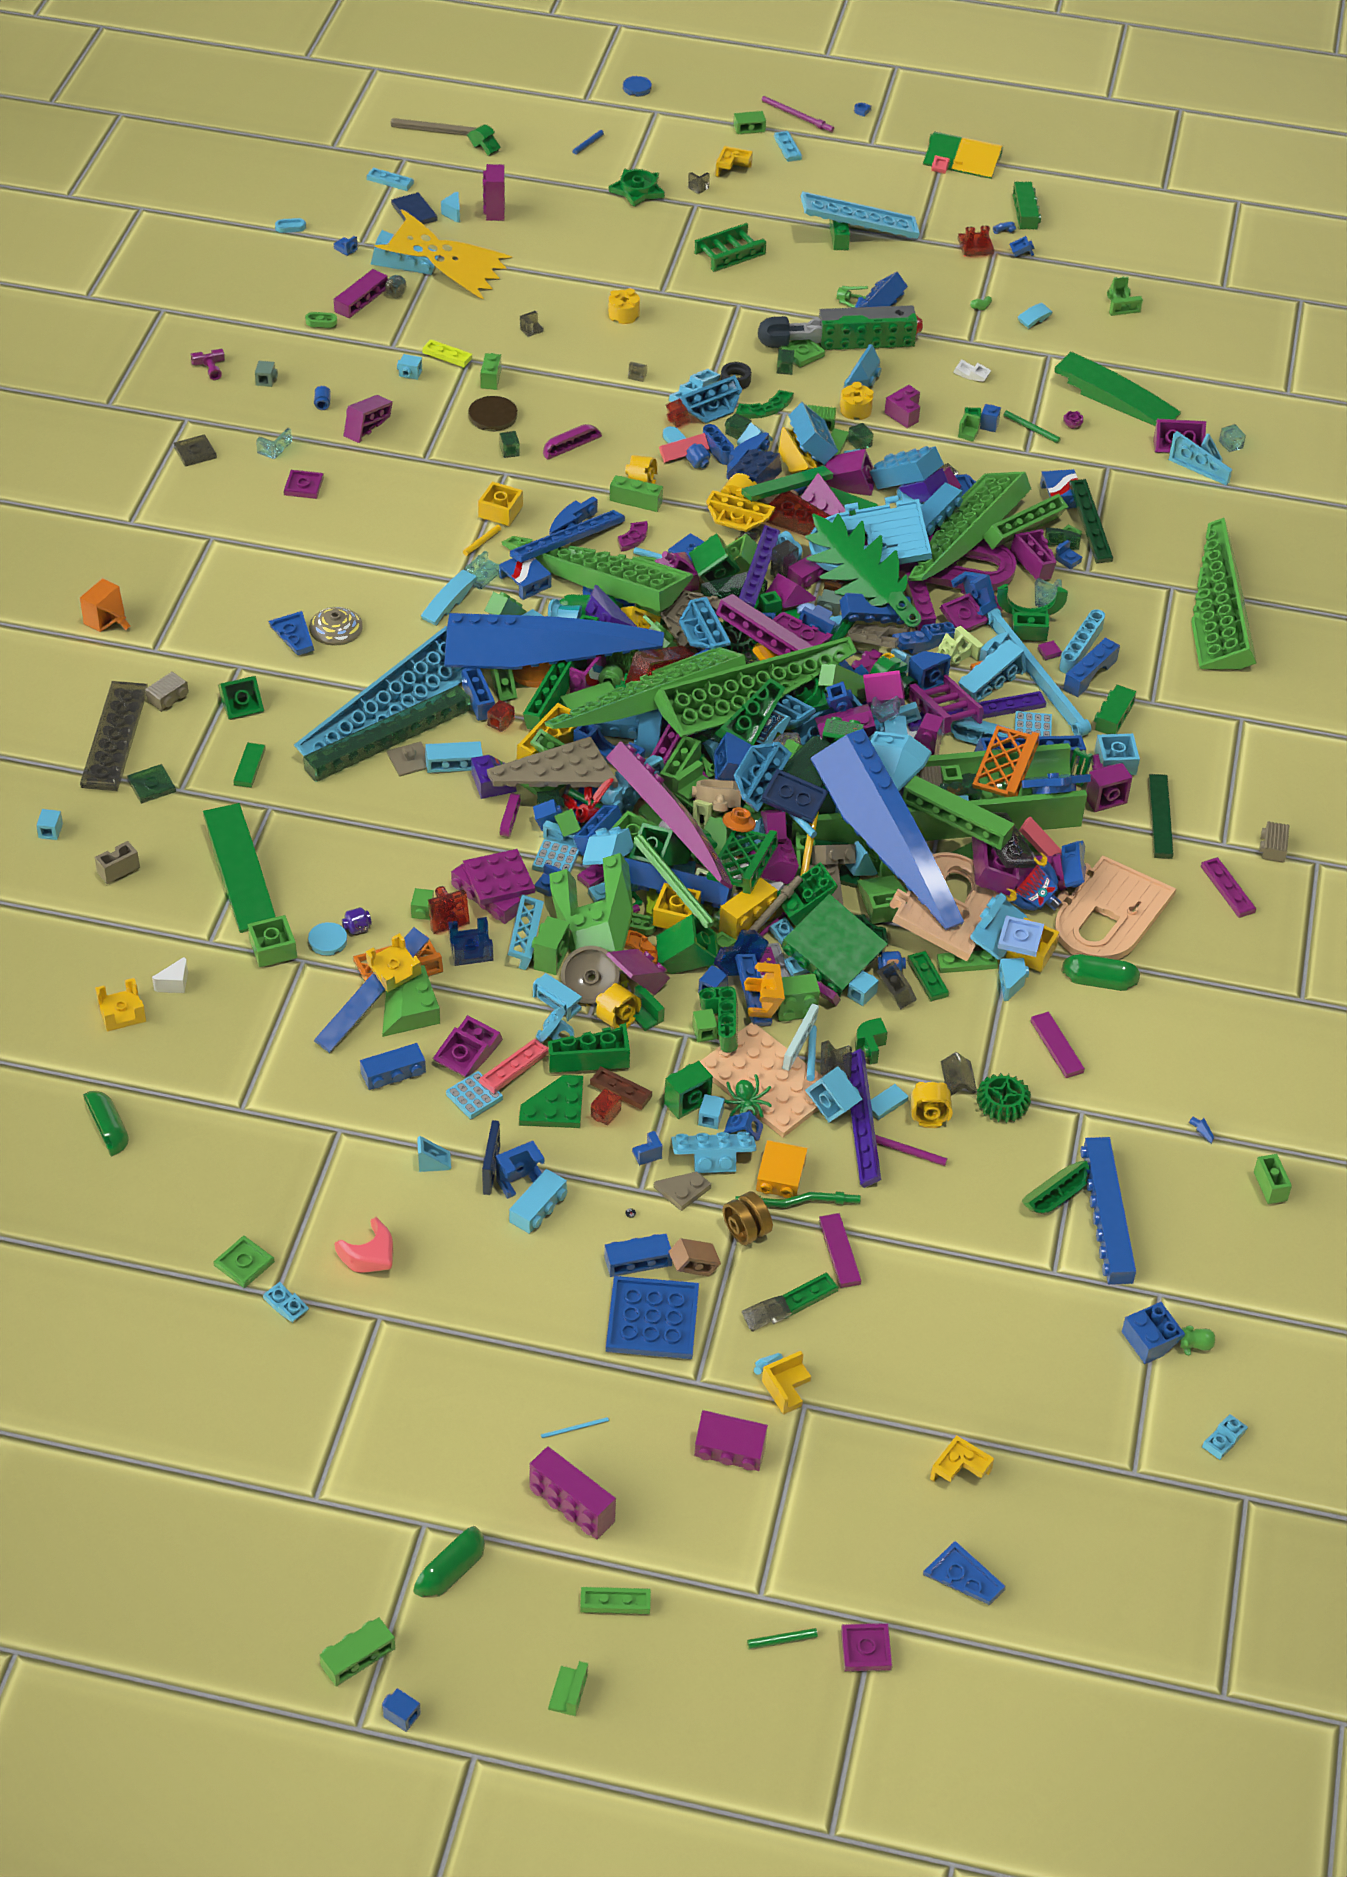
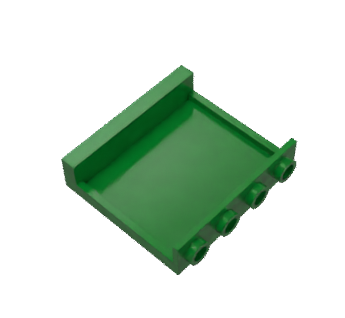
M829 894L784 938L781 947L785 954L797 960L800 967L815 974L818 982L821 981L840 997L849 983L877 956L880 957L885 952L888 944Z

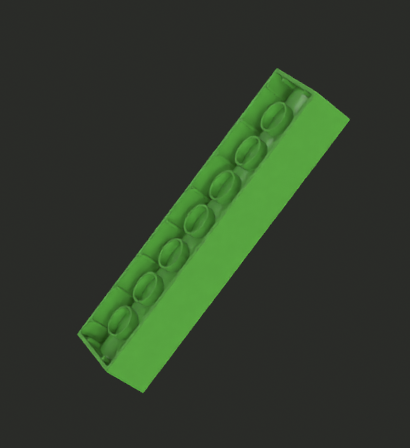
M1070 744L1038 746L1025 778L1046 777L1048 773L1071 775ZM992 750V753L995 756L1002 753V750ZM986 751L931 755L924 766L959 765L963 780L960 793L958 794L968 795L969 802L1014 823L1013 833L1020 832L1019 829L1029 817H1032L1043 830L1081 827L1087 799L1086 790L1032 794V787H1021L1018 796L1005 797L972 787ZM1016 751L1009 754V757L1013 761L1019 758V754ZM1005 756L997 759L999 765L1008 763ZM993 761L985 765L987 770L996 768ZM814 766L782 770L814 785L816 784V779L822 781ZM1010 766L1003 769L1005 775L1013 773V769ZM999 771L990 774L993 780L1002 777ZM986 776L981 778L978 783L987 784L990 780ZM1005 781L996 784L999 789L1006 790L1007 788ZM907 806L925 841L973 837L913 806ZM785 812L787 821L786 837L791 840L792 845H795L796 832L806 836L807 833ZM840 813L818 815L817 835L814 837V840L846 842L849 844H855V842L859 841L864 846V839L858 836L854 828L843 820Z

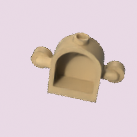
M705 779L697 781L696 786H692V797H695V800L699 799L713 803L712 809L715 811H727L728 808L741 807V794L736 781Z

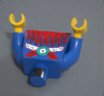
M1040 852L1042 855L1040 861L1034 857V861L1038 865L1015 891L1007 889L1011 894L1006 900L1025 910H1041L1047 904L1055 911L1062 903L1054 896L1058 891L1059 881L1054 868L1047 861V857Z

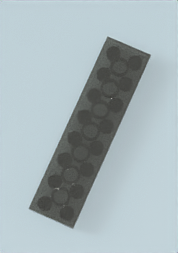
M121 681L111 682L80 781L81 788L118 791L146 698L148 684Z

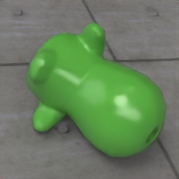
M1191 1325L1186 1326V1328L1182 1327L1185 1336L1180 1341V1348H1183L1186 1355H1191V1348L1207 1351L1214 1347L1215 1334L1212 1330L1207 1328L1194 1329Z

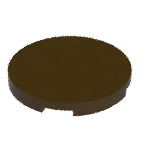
M485 396L475 400L470 405L468 414L470 422L477 428L500 431L509 428L515 423L518 411L516 405L507 398Z

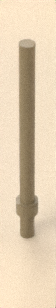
M797 875L788 886H784L780 891L781 894L722 959L724 964L728 965L780 905L794 894V890L803 881L801 877Z

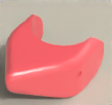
M377 1217L371 1219V1227L376 1236L370 1242L361 1245L349 1244L344 1240L335 1242V1250L338 1256L354 1272L366 1273L392 1268L394 1252L392 1235Z

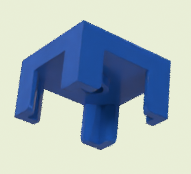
M965 571L951 580L954 588L963 583L965 593H970L980 607V611L977 612L978 615H985L997 607L989 575Z
M534 1141L496 1155V1181L507 1199L516 1195L515 1190L510 1184L511 1182L529 1176L532 1183H534L542 1174L537 1163L544 1164L545 1158Z

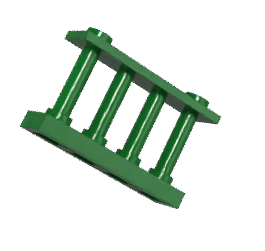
M744 223L695 240L694 253L697 255L705 252L711 258V270L716 272L765 255L767 241L765 239L754 241L748 235V223ZM744 239L748 244L741 245L737 240ZM731 243L735 248L728 250L724 245ZM718 248L722 253L715 254L711 249Z

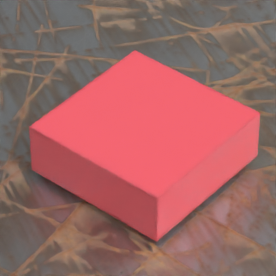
M935 156L931 171L946 174L950 158Z

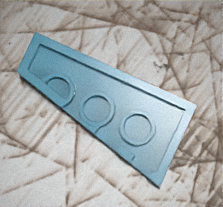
M1178 431L1174 433L1169 455L1170 461L1226 486L1229 484L1232 474L1230 467Z

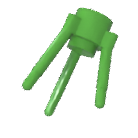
M868 286L839 287L836 298L839 300V303L855 308V305L847 302V300H850L851 297H863L864 299L867 297L852 294V291L849 290L868 289Z

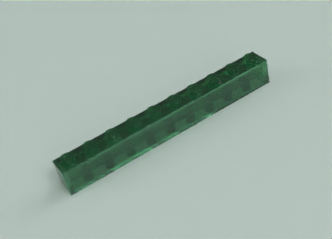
M456 685L303 756L304 770L315 782L325 779L470 711V696L459 685Z

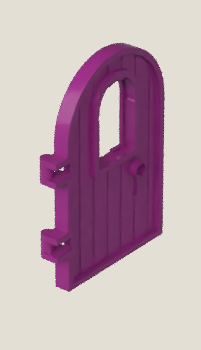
M939 526L937 529L934 530L932 535L928 536L929 542L931 541L935 532L940 530ZM983 538L962 557L995 563L999 567L998 570L989 572L957 566L959 558L945 569L925 579V582L953 587L951 580L967 571L989 575L994 591L998 587L1009 584L1012 581L1016 570V559L1006 546L1001 545L992 550ZM918 561L900 564L899 578H903L905 573H911L913 568L919 565ZM962 583L955 588L963 589L964 585Z

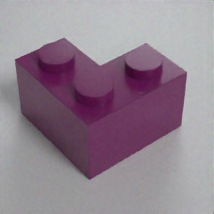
M907 385L886 397L884 413L907 429L919 422L920 392Z

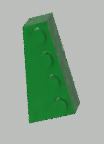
M626 1023L620 1024L619 1028L615 1029L610 1027L603 1028L602 1032L594 1034L591 1031L586 1032L577 1038L569 1036L548 1041L549 1072L598 1070L600 1067L605 1069L630 1068V1046Z

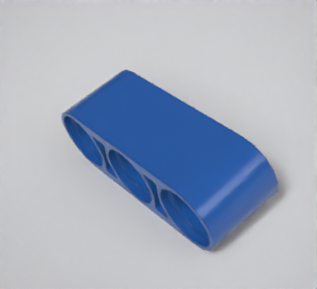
M713 424L705 425L703 433H705L710 447L708 450L721 464L728 465L729 454L734 449L733 444L717 426Z

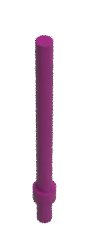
M766 96L762 97L763 102L812 123L821 130L834 131L833 126L826 124L821 119H815Z

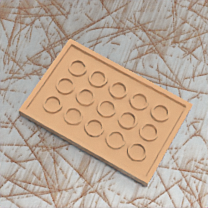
M751 1022L738 1032V1048L735 1051L726 1053L718 1047L700 1062L713 1076V1083L731 1097L732 1095L728 1091L726 1082L730 1083L731 1089L736 1095L735 1087L741 1080H748L756 1088L755 1074L758 1075L759 1092L757 1095L768 1086H771L768 1093L758 1100L769 1102L772 1104V1107L757 1103L760 1105L764 1117H760L759 1111L756 1117L784 1138L819 1110L805 1089L823 1076L815 1071V1079L808 1081L807 1064L799 1057L796 1058L789 1071L782 1069L787 1048L758 1025H753Z

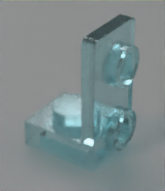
M287 428L275 441L259 437L256 440L257 453L275 459L291 444L293 439L291 428Z

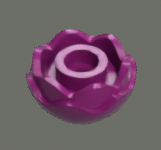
M1068 411L1064 415L1063 420L1066 426L1074 429L1082 425L1083 415L1078 411Z

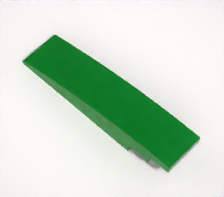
M1070 351L1055 366L1054 372L1068 378V384L1081 389L1080 395L1153 426H1156L1157 419L1176 420L1181 415V411L1145 388Z
M236 803L204 810L203 817L208 829L213 853L239 932H247V924L275 918L276 915L241 805Z

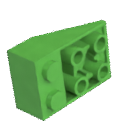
M895 876L857 880L870 922L875 924L892 921L898 908H891L890 902L897 889L906 893L905 888Z

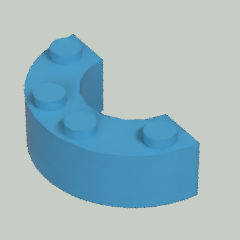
M659 709L636 715V724L639 725L638 737L634 739V744L645 749V758L651 756L661 738L664 717Z

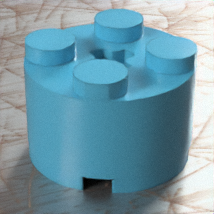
M618 771L614 772L616 774L614 776L618 780V787L613 788V785H611L600 801L604 805H618L622 814L626 813L627 810L632 812L634 805L641 796Z

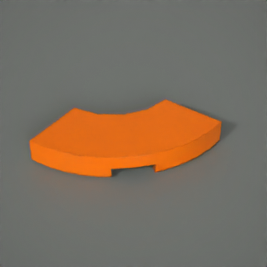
M629 930L624 948L628 950L639 949L643 953L647 951L655 958L653 962L657 964V948L643 934Z

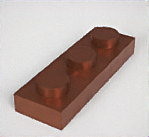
M600 1067L590 1079V1085L641 1110L652 1098V1091L603 1067Z

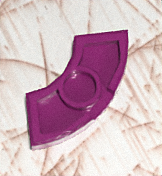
M647 521L631 523L630 530L624 535L618 536L621 552L631 550L645 540L648 533Z

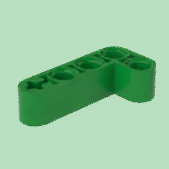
M730 986L702 989L699 992L701 1010L713 1009V1013L718 1014V1035L721 1050L726 1053L735 1051L738 1048V1001L736 989Z

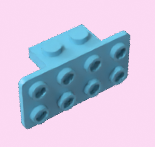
M1002 893L989 900L986 905L987 907L980 914L981 920L970 935V938L998 960L1002 959L1007 950L998 949L1006 916L1020 919L1027 918L1023 912L1006 900L1007 897Z
M741 1131L737 1134L719 1132L717 1135L698 1133L696 1136L677 1134L671 1137L674 1154H694V1171L698 1173L736 1172V1152L756 1151L754 1137L746 1131Z

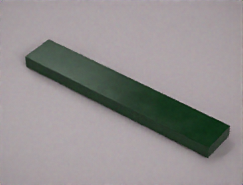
M1087 480L1070 481L1069 486L1096 564L1112 562L1113 555Z
M1149 774L1154 858L1173 859L1168 775Z

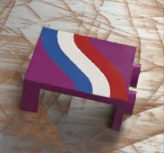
M604 654L596 655V658L587 659V669L584 672L572 667L570 668V693L599 684V674L606 666V656Z

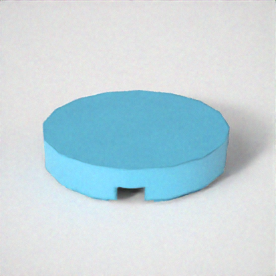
M321 923L313 927L309 932L308 943L317 954L334 955L335 952L342 951L347 945V933L342 926L336 923Z

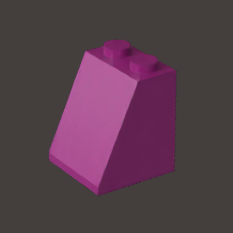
M866 449L834 455L825 464V467L833 472V478L826 480L828 486L847 493L872 495L875 483L869 471L874 467Z

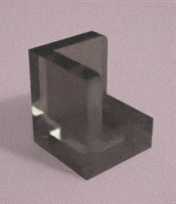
M690 172L688 188L698 194L709 189L710 173L706 172L698 176Z
M537 311L520 316V330L527 337L544 332V328L538 323Z

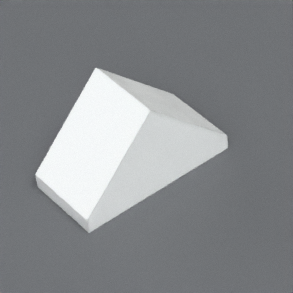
M183 957L152 977L156 992L185 993L188 976L186 958Z

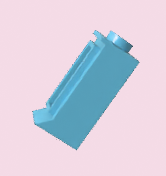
M547 973L534 981L533 997L537 996L538 999L555 1010L559 1006L563 1008L567 1022L582 1009L577 1004L582 999V996Z

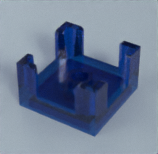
M487 917L477 918V929L458 931L457 921L448 922L449 941L455 966L494 961L492 939H489Z

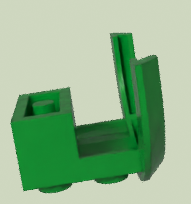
M1008 584L998 587L997 602L1004 611L1012 615V630L1019 639L1047 641L1049 616L1064 607L1068 591L1062 587H1057L1056 596L1049 604L1038 608H1025L1016 605L1009 599Z

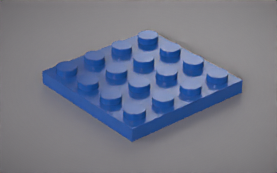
M614 1276L606 1352L692 1359L699 1283Z

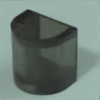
M630 362L628 379L643 382L647 374V365Z

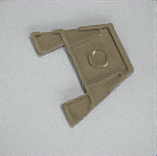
M686 590L681 592L671 606L660 613L662 619L684 651L690 647V644L679 624V619L690 600L706 597L701 593ZM716 596L707 597L713 610L716 612L721 599H718Z
M856 624L847 632V637L850 636L851 640L855 643L864 642L895 649L899 645V638L887 636L889 634L911 632V627L904 625L903 629L896 628V625H889L887 628L879 627V625Z

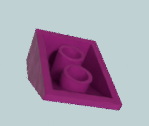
M639 949L610 951L606 954L632 980L654 995L670 979L665 973L667 969L659 962L655 964L653 962L655 958L647 951L643 953Z

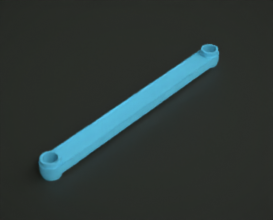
M994 608L986 613L985 616L988 619L986 624L990 625L997 635L1004 632L1009 633L1008 639L1024 650L1026 671L1071 726L1073 734L1084 736L1090 733V722L1080 715L1002 618L1000 610Z

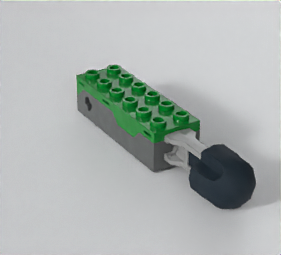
M914 305L820 309L819 319H813L808 323H789V319L786 316L766 318L760 323L757 333L761 343L770 348L788 346L790 340L807 339L819 343L820 347L824 350L866 349L869 344L873 345L874 348L915 347L916 334L922 331L923 322L916 315Z

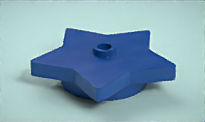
M1048 773L1046 777L1025 778L1022 780V788L1032 787V794L1076 791V783L1091 782V774L1059 775V773Z

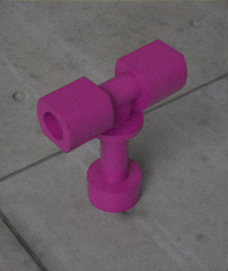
M222 348L211 350V353L203 354L202 352L190 353L193 366L204 364L206 367H209L208 375L211 380L221 378L222 372L214 364L219 361H225Z

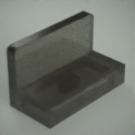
M829 1040L821 1042L820 1074L824 1076L839 1066L846 1073L847 1079H850L852 1068L851 1046L848 1045L835 1049Z
M954 1052L941 1061L944 1081L950 1090L951 1096L963 1088L973 1094L977 1092L970 1060Z

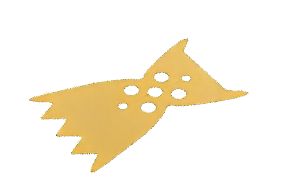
M402 209L400 210L406 220L389 243L373 245L391 252L412 256H426L446 276L481 299L484 298L478 288L493 289L485 278L500 279L492 268L507 269L498 258H512V256L467 243L439 240L425 225ZM428 235L431 239L424 241L421 236ZM412 236L413 239L409 240L407 237ZM445 244L450 245L452 250L446 251L442 246ZM416 245L421 246L423 251L417 252L413 247ZM428 246H436L437 251H430ZM436 255L443 256V257H444V261H442V262L437 261V260L435 259V256H436ZM455 256L458 260H453L452 257Z

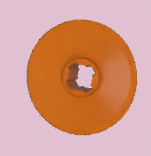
M742 807L734 808L722 818L723 823L734 831L749 832L756 827L755 820L750 816L749 810Z

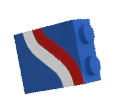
M1075 470L1042 471L1041 489L1047 488L1049 497L1059 494L1068 505L1067 509L1077 508L1069 486L1070 481L1078 480Z
M512 558L499 564V577L503 579L509 576L518 584L519 597L522 600L551 587V573L535 558L522 563Z

